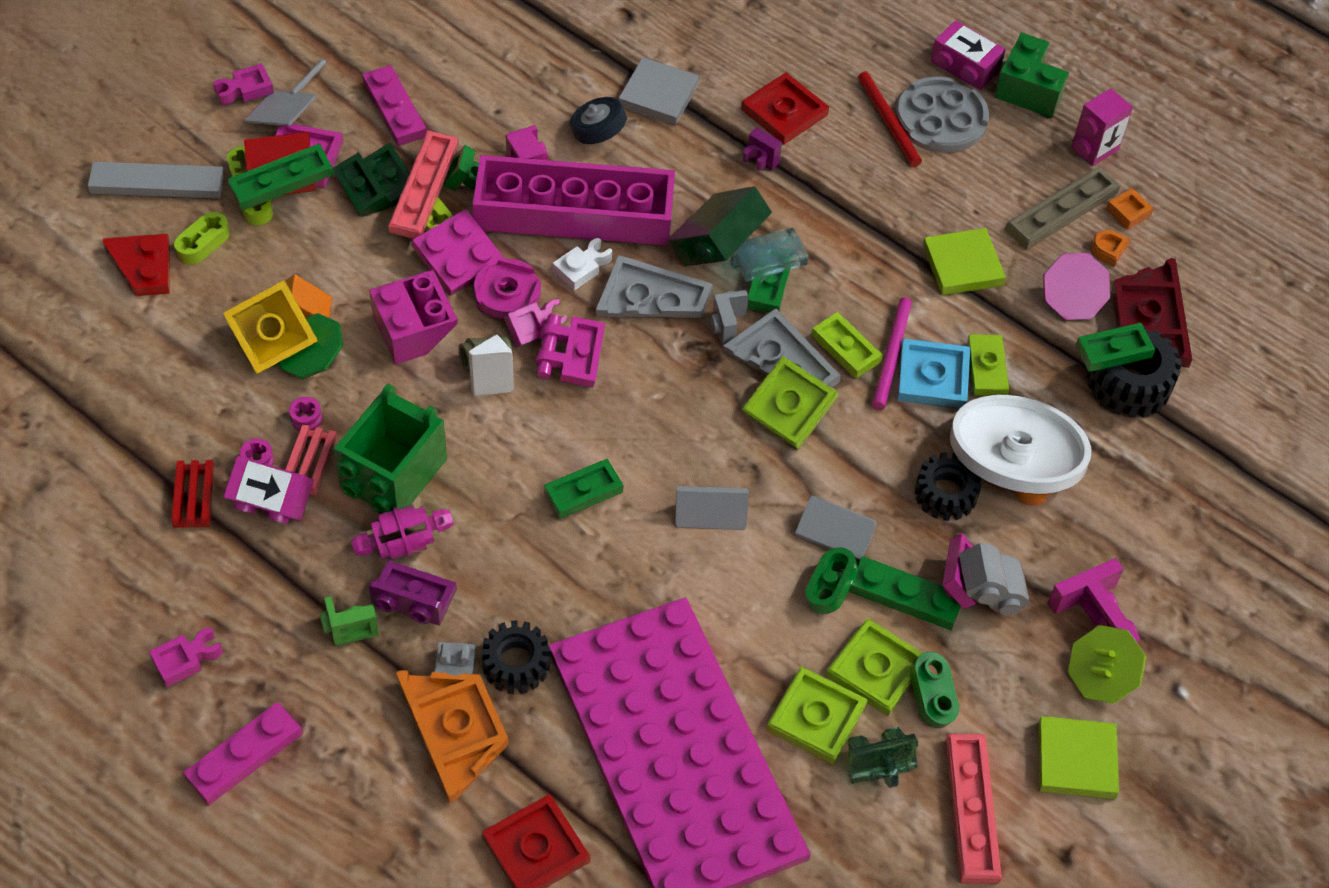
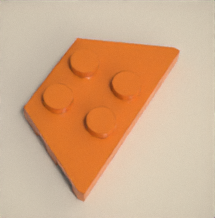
M408 671L396 672V678L447 799L449 803H452L509 745L508 736L480 674L452 676L448 673L431 672V676L409 675Z

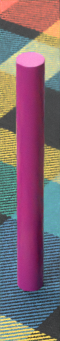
M903 297L899 299L872 401V407L877 410H883L887 402L912 301L909 298Z

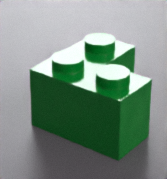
M1021 32L1000 73L994 98L1052 118L1062 99L1069 72L1044 63L1050 42Z

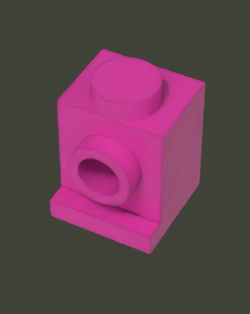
M533 125L506 134V156L548 160V153L544 143L538 142L537 127Z

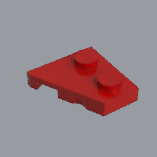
M168 233L103 238L105 251L111 255L117 269L127 279L128 285L135 296L170 294V240Z

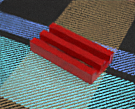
M184 460L177 461L172 509L173 528L210 527L215 467L213 460H206L205 464H199V460H191V464H185ZM190 474L187 517L182 519L185 475ZM204 474L201 518H195L198 475Z

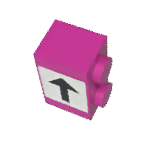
M955 20L935 39L931 62L981 91L1001 71L1006 49Z
M1111 88L1085 103L1071 148L1091 166L1096 165L1118 151L1133 106Z
M237 456L224 498L235 501L233 506L235 509L251 514L255 513L256 508L269 511L268 519L288 524L289 518L302 520L314 480L297 473Z

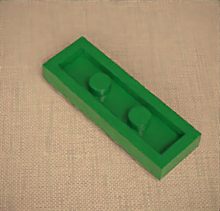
M319 143L228 178V183L243 211L333 176L334 172L330 161Z
M864 556L861 558L857 574L849 589V592L950 631L953 629L961 608L954 598H950L947 595L943 586Z

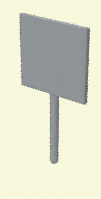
M321 59L291 92L274 91V93L269 94L245 119V123L290 126L317 97L316 94L299 92L326 64V60Z

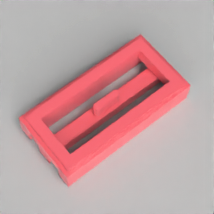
M302 424L285 470L296 473L308 439H310V445L299 471L300 475L307 477L319 443L324 442L325 444L312 476L314 483L310 494L317 495L337 441V432L329 430V433H324L323 428L318 427L314 431L310 430L308 425Z

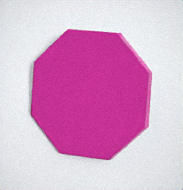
M1090 253L1061 254L1043 274L1044 302L1064 320L1092 319L1110 299L1109 271Z

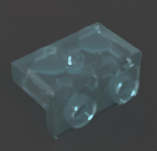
M792 227L747 239L731 255L730 263L733 269L740 268L747 282L805 266L808 264L809 256Z

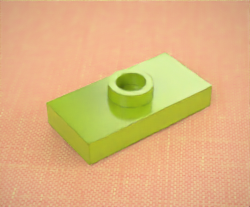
M969 334L967 345L970 347L969 362L973 396L1008 395L1009 383L1002 335Z

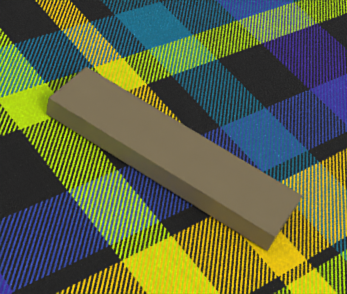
M1098 166L1007 222L1005 231L1028 250L1118 194L1121 185Z

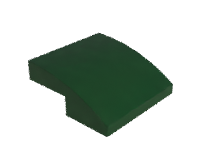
M391 142L364 159L358 152L333 167L335 176L360 216L373 214L396 206L410 174Z

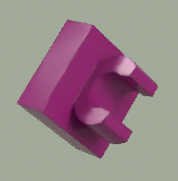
M756 127L749 134L748 147L744 149L743 162L746 163L751 158L757 162L756 170L760 171L766 167L772 171L780 163L782 142Z

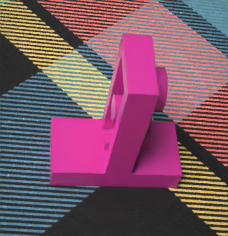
M1116 558L1054 585L1048 605L1055 614L1080 604L1095 627L1101 625L1129 630L1136 642L1139 643L1140 637L1136 626L1132 621L1126 619L1118 607L1115 596L1109 591L1116 588L1124 570Z

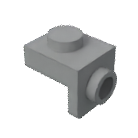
M746 290L728 291L723 294L714 295L713 314L710 315V325L712 333L714 335L718 334L722 347L736 337L737 322L735 317L744 316L747 313L748 294Z

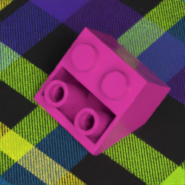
M434 270L369 290L372 315L395 365L427 355L458 324V319Z

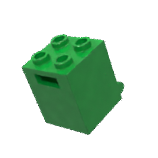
M386 384L382 392L333 448L341 490L350 498H359L370 504L379 514L393 511V508L396 507L399 509L411 505L447 460L444 420L438 417L437 409L428 406L424 410L396 395L395 387Z

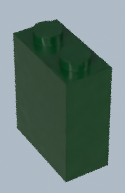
M756 186L714 193L668 242L674 249L678 260L685 267L727 261L767 219L772 211Z

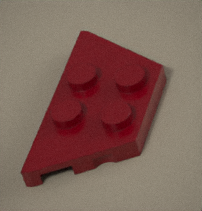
M1176 258L1167 259L1163 266L1153 270L1147 267L1139 270L1134 275H1126L1115 279L1112 285V295L1117 327L1142 323L1143 326L1147 327L1148 331L1153 332L1156 330L1160 332V337L1163 339L1168 338L1172 342L1171 348H1177L1179 352L1178 359H1181L1182 367L1189 368L1193 359Z

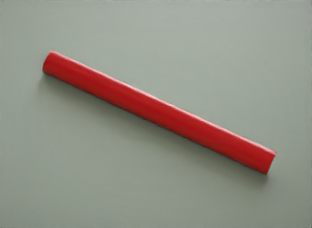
M867 71L860 73L858 76L859 82L911 167L919 166L922 163L920 155Z

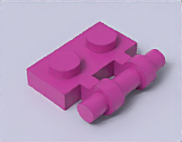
M549 314L546 324L542 326L540 335L543 343L541 350L537 352L535 361L538 366L537 376L541 379H549L551 369L559 368L562 369L560 381L593 388L596 381L605 323L572 316L570 327L560 326V316ZM557 342L566 343L565 354L555 352Z

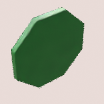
M320 313L306 317L318 341L279 362V367L283 371L302 380L326 371L343 348L340 323Z

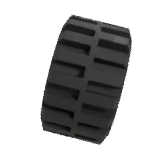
M1145 326L1143 327L1155 348L1152 358L1096 371H1088L1087 377H1089L1087 382L1089 389H1094L1093 397L1096 400L1101 399V405L1104 408L1108 409L1111 407L1114 409L1113 413L1121 415L1123 412L1127 413L1128 417L1135 418L1137 414L1146 417L1150 415L1151 411L1154 413L1160 411L1162 406L1166 405L1169 401L1181 372L1179 370L1182 365L1181 359H1178L1179 352L1177 348H1171L1172 342L1168 338L1163 339L1160 337V332L1156 330L1153 332L1148 331ZM1124 367L1136 369L1144 375H1137L1127 371Z

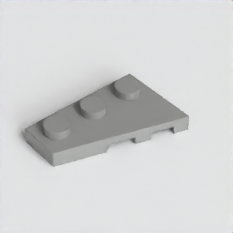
M619 255L597 305L596 316L702 318L713 291V284Z
M776 308L723 345L724 353L765 375H768L780 358L784 356L831 388L841 382L840 374Z

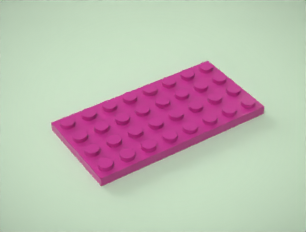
M686 597L549 644L550 656L651 888H739L809 861L811 854Z

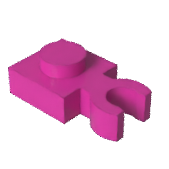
M262 63L232 72V80L219 79L213 82L214 91L219 95L221 105L230 104L240 96L244 102L274 93L273 84Z
M553 299L545 303L541 311L537 302L503 316L516 347L540 338L542 326L546 324L547 316L552 314V307L560 304L559 299ZM566 315L561 317L560 324L567 320Z
M212 628L202 629L196 634L195 639L190 642L187 641L183 634L149 651L150 657L166 687L201 671L200 660H214L223 654L220 643L210 647L204 646L206 642L215 638Z

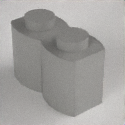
M979 543L959 553L966 593L969 597L981 604H988L992 610L1006 616L1017 614L1021 611V608L1030 605L1022 564L1018 559L1001 555V552L996 547L985 543Z

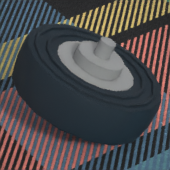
M601 97L586 102L579 107L571 117L570 126L578 141L583 144H596L611 139L618 134L625 126L627 116L619 100L614 97Z

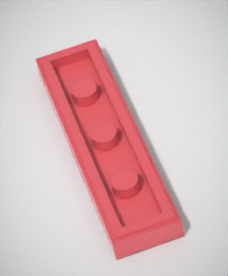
M427 131L388 225L389 233L413 239L424 233L459 146L458 137Z
M947 734L945 741L960 883L999 884L1002 875L985 734Z

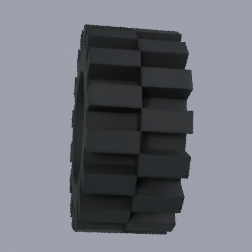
M947 452L940 453L939 460L936 455L931 456L929 462L925 460L919 470L915 485L916 501L918 504L923 503L922 510L925 513L930 509L933 510L931 517L936 519L939 514H943V521H950L951 515H954L955 520L961 519L963 513L966 516L969 515L972 508L974 509L982 486L980 484L982 478L969 470L961 461L957 460L958 457L955 453L952 454V458H947ZM942 479L951 480L961 487V491L956 494L942 492L935 486V482Z
M511 620L510 628L506 627L505 622L498 624L499 632L492 628L488 632L489 639L484 638L483 649H481L482 667L484 674H487V681L490 684L495 682L496 689L502 691L504 686H507L508 694H514V689L520 687L521 694L527 693V685H530L534 690L539 686V680H545L547 677L546 671H549L550 649L548 639L545 635L541 636V629L537 626L531 631L530 623L524 621L522 627H518V620ZM522 648L527 650L531 657L527 664L511 667L503 663L501 656L508 649Z

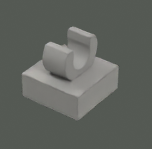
M438 642L435 672L448 673L452 676L474 674L476 644Z

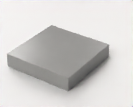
M642 57L621 93L619 101L626 110L676 126L699 85V75Z

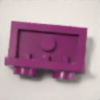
M389 560L378 581L372 580L369 585L371 603L375 604L380 610L389 613L396 611L408 615L418 623H432L438 626L441 625L457 591L456 582Z

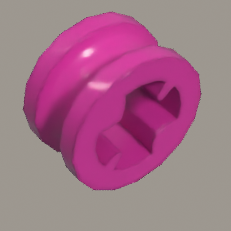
M300 397L291 403L289 413L291 423L296 430L300 431L302 424L308 425L310 430H315L316 427L321 425L322 414L317 400L312 397ZM310 412H312V416H310V417H308L307 415H305V414H309Z
M259 438L246 441L240 449V457L273 466L272 447L267 441ZM260 453L261 459L254 460L252 454Z

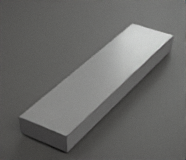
M93 162L88 189L90 194L220 199L224 169L218 166Z

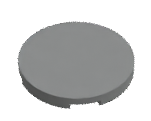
M927 77L911 83L910 87L902 93L897 101L895 116L912 143L930 151L951 153L968 149L981 140L987 129L989 109L986 101L976 89L970 90L961 84L955 83L954 79L949 77Z

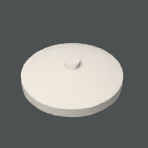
M990 395L969 401L956 413L950 431V442L953 451L969 470L990 483L1018 492L1045 494L1068 489L1083 478L1091 459L1089 439L1073 419L1050 405L1026 397Z

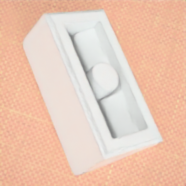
M498 335L492 336L469 350L471 393L474 396L507 393L514 390L513 353Z

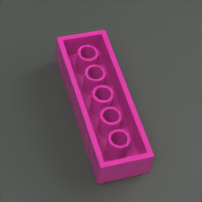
M480 155L473 198V218L483 231L592 240L599 238L605 241L669 246L675 170Z

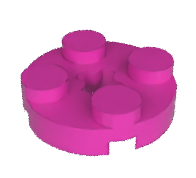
M502 259L498 260V265H493L490 268L486 265L477 273L474 280V295L477 301V308L480 312L494 318L504 319L503 316L535 302L538 304L541 298L540 279L534 274V269L529 264L520 260ZM508 285L513 286V292L510 293L499 290L500 288L506 289Z

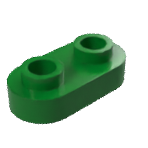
M842 547L833 548L825 552L820 558L805 591L808 604L814 612L829 614L839 609L843 604L858 571L855 556L850 550Z
M936 652L921 654L910 666V677L919 714L927 725L933 728H943L953 722L959 714V702L951 670L947 660L942 655ZM929 665L936 669L937 674H933L929 670ZM938 701L945 704L946 711L939 708Z

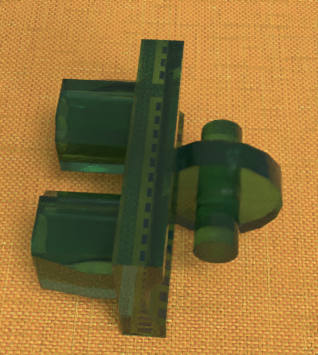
M899 727L886 729L881 734V741L871 744L867 737L863 735L849 738L848 776L851 783L855 784L883 778L888 788L897 787L899 784V774L907 773L909 770L917 769L918 767L916 758L918 740L915 734L905 735Z

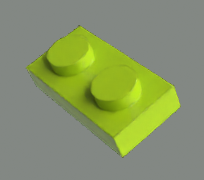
M834 313L812 328L811 336L855 379L881 363L883 354L840 313Z

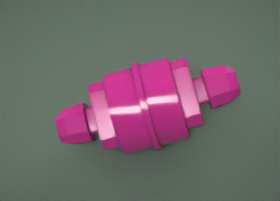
M413 504L399 509L396 507L393 508V511L378 515V521L371 522L373 534L362 533L355 536L351 542L355 555L372 554L373 549L379 548L381 558L391 556V559L395 560L404 556L411 557L414 553L427 550L426 545L435 542L432 534L433 530H437L438 533L449 529L454 522L450 510L447 509L432 511V515L427 517L423 506L416 509ZM425 523L426 528L407 534L404 532L406 528ZM399 530L401 532V536L383 542L380 541V536Z

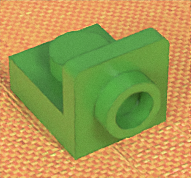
M332 596L324 597L326 611L319 612L324 634L332 632L335 646L379 636L373 604L352 606L345 611L336 613Z

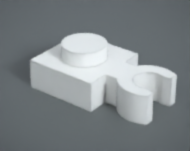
M599 238L593 239L588 244V249L584 252L577 246L553 262V272L575 291L599 274V266L606 265L612 260V249L609 248L601 253L597 252L601 249V240Z

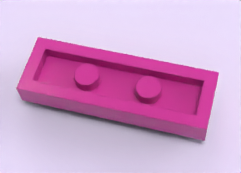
M392 65L362 74L363 83L397 146L425 138L427 129Z
M276 702L183 772L184 777L209 806L303 734L302 729L288 712Z

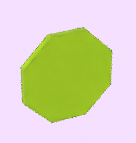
M1098 625L1073 643L1068 674L1084 698L1116 704L1141 686L1147 656L1129 630Z

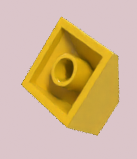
M285 280L223 313L256 374L318 341Z

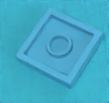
M903 338L897 401L961 408L968 400L970 347Z

